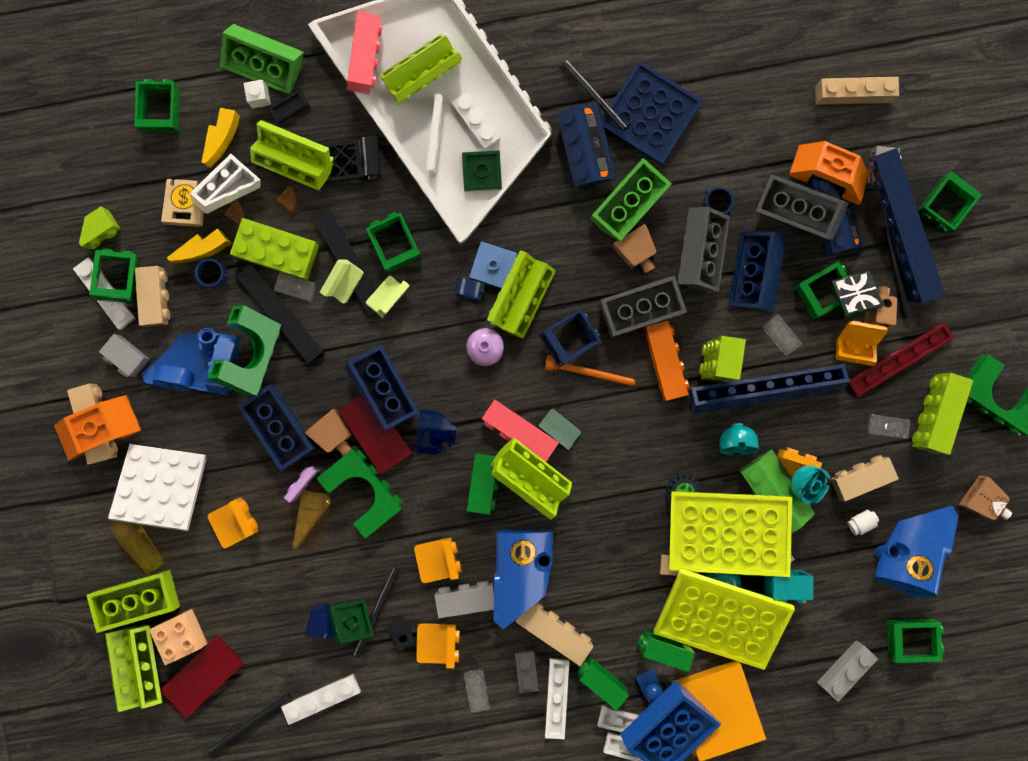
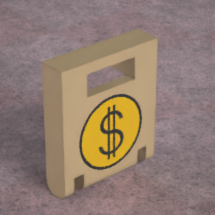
M167 179L161 219L163 224L202 227L204 212L191 201L190 193L199 185V181L175 179L173 185V180ZM174 212L189 213L191 218L190 220L176 219Z

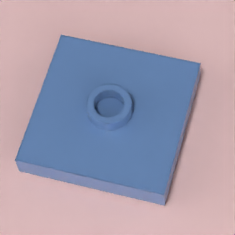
M481 241L469 278L502 289L517 253Z

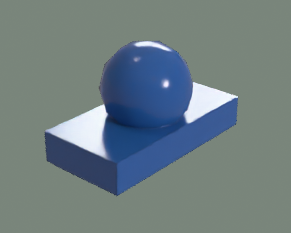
M653 668L635 676L648 706L663 693Z

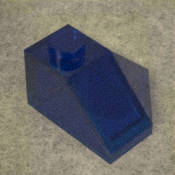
M421 410L417 425V453L436 455L446 446L451 447L455 445L457 428L442 413Z
M318 603V605L312 608L305 636L331 638V636H334L327 609L330 604Z

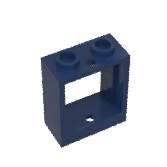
M581 309L539 335L559 368L601 342L599 332L592 327L588 315ZM575 320L589 344L568 356L553 332Z

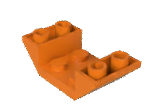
M826 141L799 145L789 176L806 183L814 174L844 187L843 199L857 205L861 204L869 178V173L861 156Z
M127 395L97 403L64 417L54 425L68 461L85 455V452L110 441L125 438L141 431Z

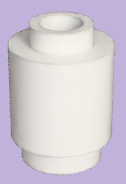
M867 509L852 517L847 523L852 533L856 536L858 534L863 535L878 527L877 522H879V519L874 511L870 512Z

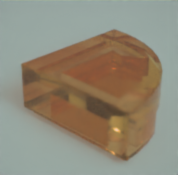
M288 186L276 200L293 213L296 208L297 197L294 190Z
M237 200L233 201L224 214L238 225H240L242 218H245L244 209Z

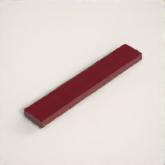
M942 322L881 359L874 366H870L850 378L848 386L855 398H858L953 340L954 336L945 322Z

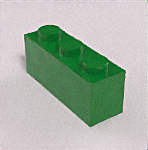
M475 453L467 506L468 512L490 515V511L495 510L496 499H492L493 491L498 490L499 481L495 480V477L491 475L493 470L491 464L495 458L493 455Z

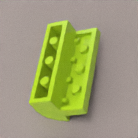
M441 33L381 73L379 77L399 105L462 63L460 60L463 58L458 51L454 50L447 36Z
M260 120L257 123L258 140L250 148L251 162L316 190H320L328 179L333 166V157L329 156V148Z
M520 250L497 296V300L489 312L487 321L501 330L524 339L556 270L547 263L535 260L528 253Z
M515 438L503 446L491 464L493 467L492 476L550 520L556 517L559 503L570 495L572 482Z
M148 624L124 627V629L105 633L118 712L135 707L143 709L162 703L152 637L149 631L150 625Z

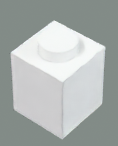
M263 80L244 83L247 102L253 109L271 105L268 86Z

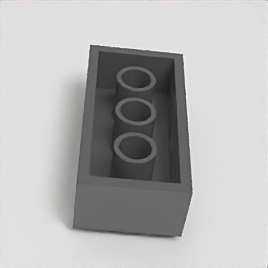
M771 174L756 211L823 238L833 240L849 203Z
M710 207L689 208L678 274L679 285L700 292H719L730 216Z
M675 276L601 299L599 302L611 338L687 313Z

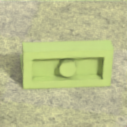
M338 260L320 293L324 296H333L343 304L347 303L364 272L348 260Z
M388 276L366 301V305L383 318L410 285L405 281L400 284L392 276Z

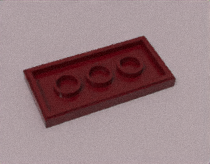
M361 396L338 410L380 475L412 454V451L396 427L383 434L380 433Z
M218 635L163 686L160 691L187 718L234 674L244 662Z

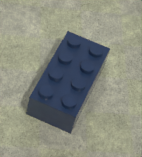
M382 345L346 363L345 369L381 434L412 419L419 413Z
M268 385L259 391L257 396H252L238 405V408L280 471L288 469L317 449L276 385Z

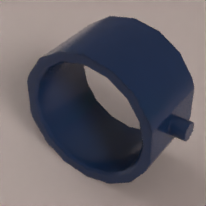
M719 186L704 192L706 196L703 199V207H710L708 204L709 195L718 192L725 195L728 200L727 210L721 213H728L729 215L732 213L730 210L734 205V197L730 190Z
M211 258L200 261L194 269L196 280L201 285L210 289L222 287L229 277L226 267L219 261ZM216 263L221 269L220 278L216 283L207 285L202 279V271L206 265Z
M458 278L454 294L466 299L482 301L485 284L471 279Z

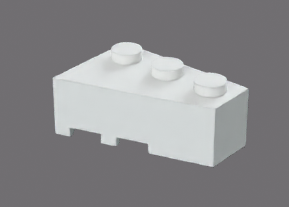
M230 154L190 193L191 201L207 214L259 189L260 179Z

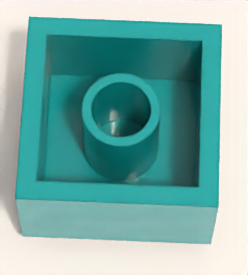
M790 570V577L764 576V594L773 598V600L787 603V600H794L795 603H807V600H813V576L802 570Z

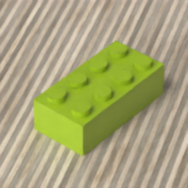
M242 218L230 255L308 281L320 245L315 241Z
M720 336L707 341L706 345L704 344L702 347L704 360L699 366L701 379L721 383L740 380L746 339Z
M953 373L935 374L929 383V387H931L929 394L924 399L925 407L923 413L918 418L919 426L912 437V447L933 454H951L973 383L972 379Z
M170 570L86 595L96 633L168 613L180 607Z

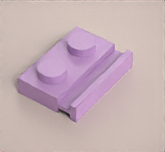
M315 466L306 467L299 475V480L288 488V493L284 498L288 502L296 501L320 470Z

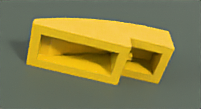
M220 108L217 126L209 125L202 163L206 167L211 168L221 158L231 143L240 119V115L235 110Z
M216 229L206 238L197 234L168 256L167 259L175 264L198 261L222 251L232 243L222 231Z

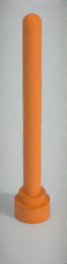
M551 355L547 356L545 370L561 369L629 386L635 385V380L632 378L569 363L559 368Z

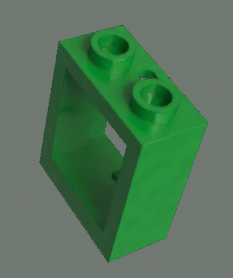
M152 79L136 81L134 127L141 132L179 133L180 87L173 80L163 79L162 82H155ZM147 92L171 93L170 120L146 119Z
M951 171L944 175L919 207L918 213L921 214L922 219L933 223L938 231L948 234L956 230L982 194ZM944 186L965 201L950 223L929 208Z
M393 212L386 216L387 219L381 222L376 220L366 228L387 273L422 257L401 212L398 214ZM401 223L412 249L390 260H386L375 234Z
M111 249L95 250L89 292L92 300L133 304L136 284L135 268H138L139 261L136 254L130 251L119 253ZM102 259L130 262L126 291L98 288Z
M839 261L794 286L813 319L839 306V302L836 300L822 309L808 284L832 270L838 279L848 277L847 269Z
M935 619L887 620L888 657L895 663L942 662L944 647L941 636H943L944 631L941 622ZM902 628H930L931 654L903 655Z
M644 630L643 635H639L637 646H639L643 657L689 672L695 654L689 645Z
M589 656L581 666H577L579 668L577 672L580 681L616 711L629 697L625 685L592 657Z

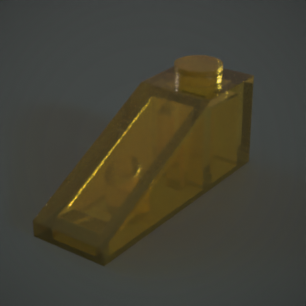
M307 489L302 490L292 549H297L303 544L326 509H329L330 498H328V493Z
M119 521L110 527L120 545L147 574L165 564L140 524Z

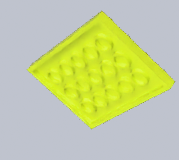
M672 491L669 570L680 571L681 568L690 572L790 577L792 497Z
M680 568L654 628V634L765 670L795 609L794 605L773 600V598Z

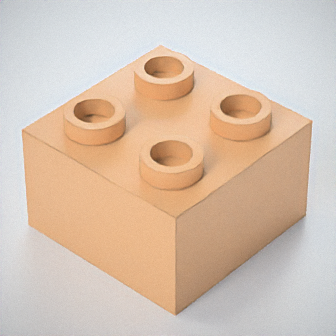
M192 609L149 629L165 665L189 655L208 644Z

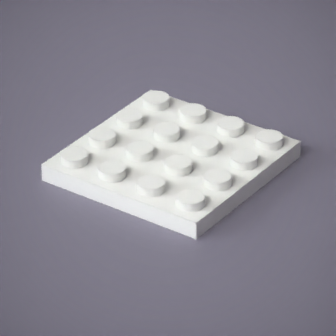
M129 444L108 519L188 531L207 456Z

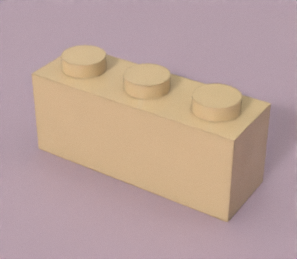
M159 266L135 268L139 325L144 327L169 325L170 311L167 309L169 293L166 290L165 284L168 280L166 271Z
M882 455L875 456L867 464H864V462L854 465L850 471L842 470L835 473L836 476L831 478V482L839 500H850L898 480L899 478L890 458L882 457Z

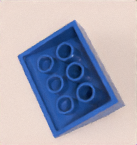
M675 681L620 735L627 750L642 761H683L721 723L686 688Z

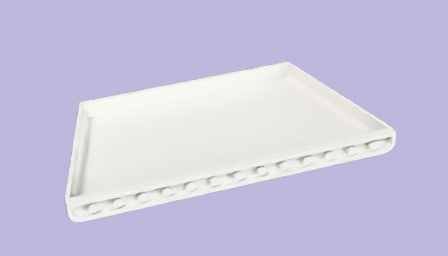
M375 0L309 23L311 31L347 82L357 11L380 16L379 24L383 26L381 36L377 37V41L380 42L379 53H375V58L378 59L377 70H373V76H376L375 87L370 88L369 94L354 93L459 244L465 242L552 134V128L548 122H543L539 109L536 106L533 107L529 102L531 99L527 92L519 88L520 83L514 75L511 76L508 72L509 67L506 62L498 58V52L494 45H489L485 32L482 29L479 30L475 25L477 22L471 13L468 15L465 11L466 6L462 0ZM439 34L446 35L454 50L458 51L463 58L460 60L462 63L398 105L379 75ZM466 91L500 136V140L484 150L451 103ZM435 94H442L444 106L436 174L432 175L428 174L426 169ZM500 150L502 189L464 192L462 152Z

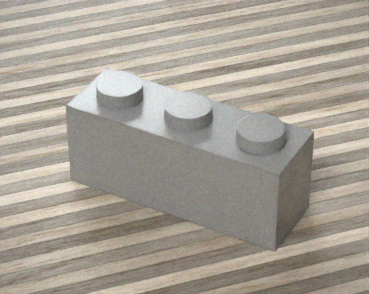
M481 581L477 582L476 586L462 584L458 585L457 589L450 590V587L439 588V591L435 593L438 618L494 610L493 583Z
M855 641L817 683L839 702L878 658L863 644Z

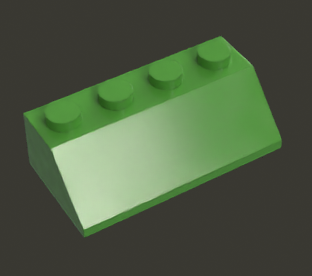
M235 24L223 32L221 68L254 81L263 80L267 86L290 94L301 71L303 51Z
M643 158L593 213L590 220L603 232L621 241L672 183Z
M772 449L739 469L756 495L792 497L791 534L802 528L815 514L810 505L803 503L794 496L791 490L792 478Z

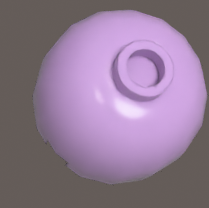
M478 329L468 338L466 344L467 354L477 365H493L503 355V340L500 334L492 329Z

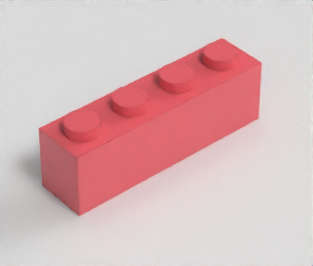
M357 11L346 90L369 94L370 88L375 87L376 76H373V70H377L378 65L375 53H379L380 42L377 41V37L381 36L383 26L379 24L380 16Z
M496 400L493 401L482 417L485 421L483 424L491 430L494 428L501 431L499 435L507 441L510 438L517 439L545 462L559 443Z

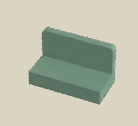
M551 409L538 425L567 450L571 448L573 442L581 434L577 427L554 409Z

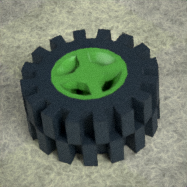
M681 474L674 476L666 486V495L670 503L672 491L702 493V486L699 485V481L689 475Z

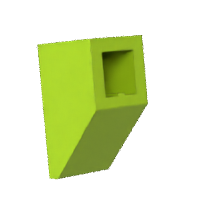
M99 207L85 216L79 241L81 247L88 250L95 249L100 245V242L114 237L116 232L120 230L109 210Z

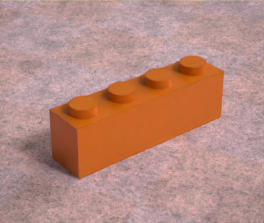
M664 321L644 327L663 401L688 395L690 387L688 380H684L683 372H685L683 362L679 361L678 354H680L679 346L673 340V335H675L673 325H669V321Z

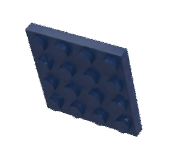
M639 60L610 104V107L625 122L628 128L622 132L605 113L602 117L604 130L662 166L703 100Z

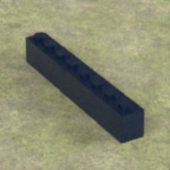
M898 148L870 157L868 166L876 179L874 185L876 190L880 192L882 198L880 203L882 208L886 210L888 216L886 221L889 228H892V240L894 245L898 247V258L900 263L904 265V277L910 284L912 299L917 303H925L944 296L943 287Z
M845 364L694 387L691 388L689 399L693 414L844 391L850 380Z

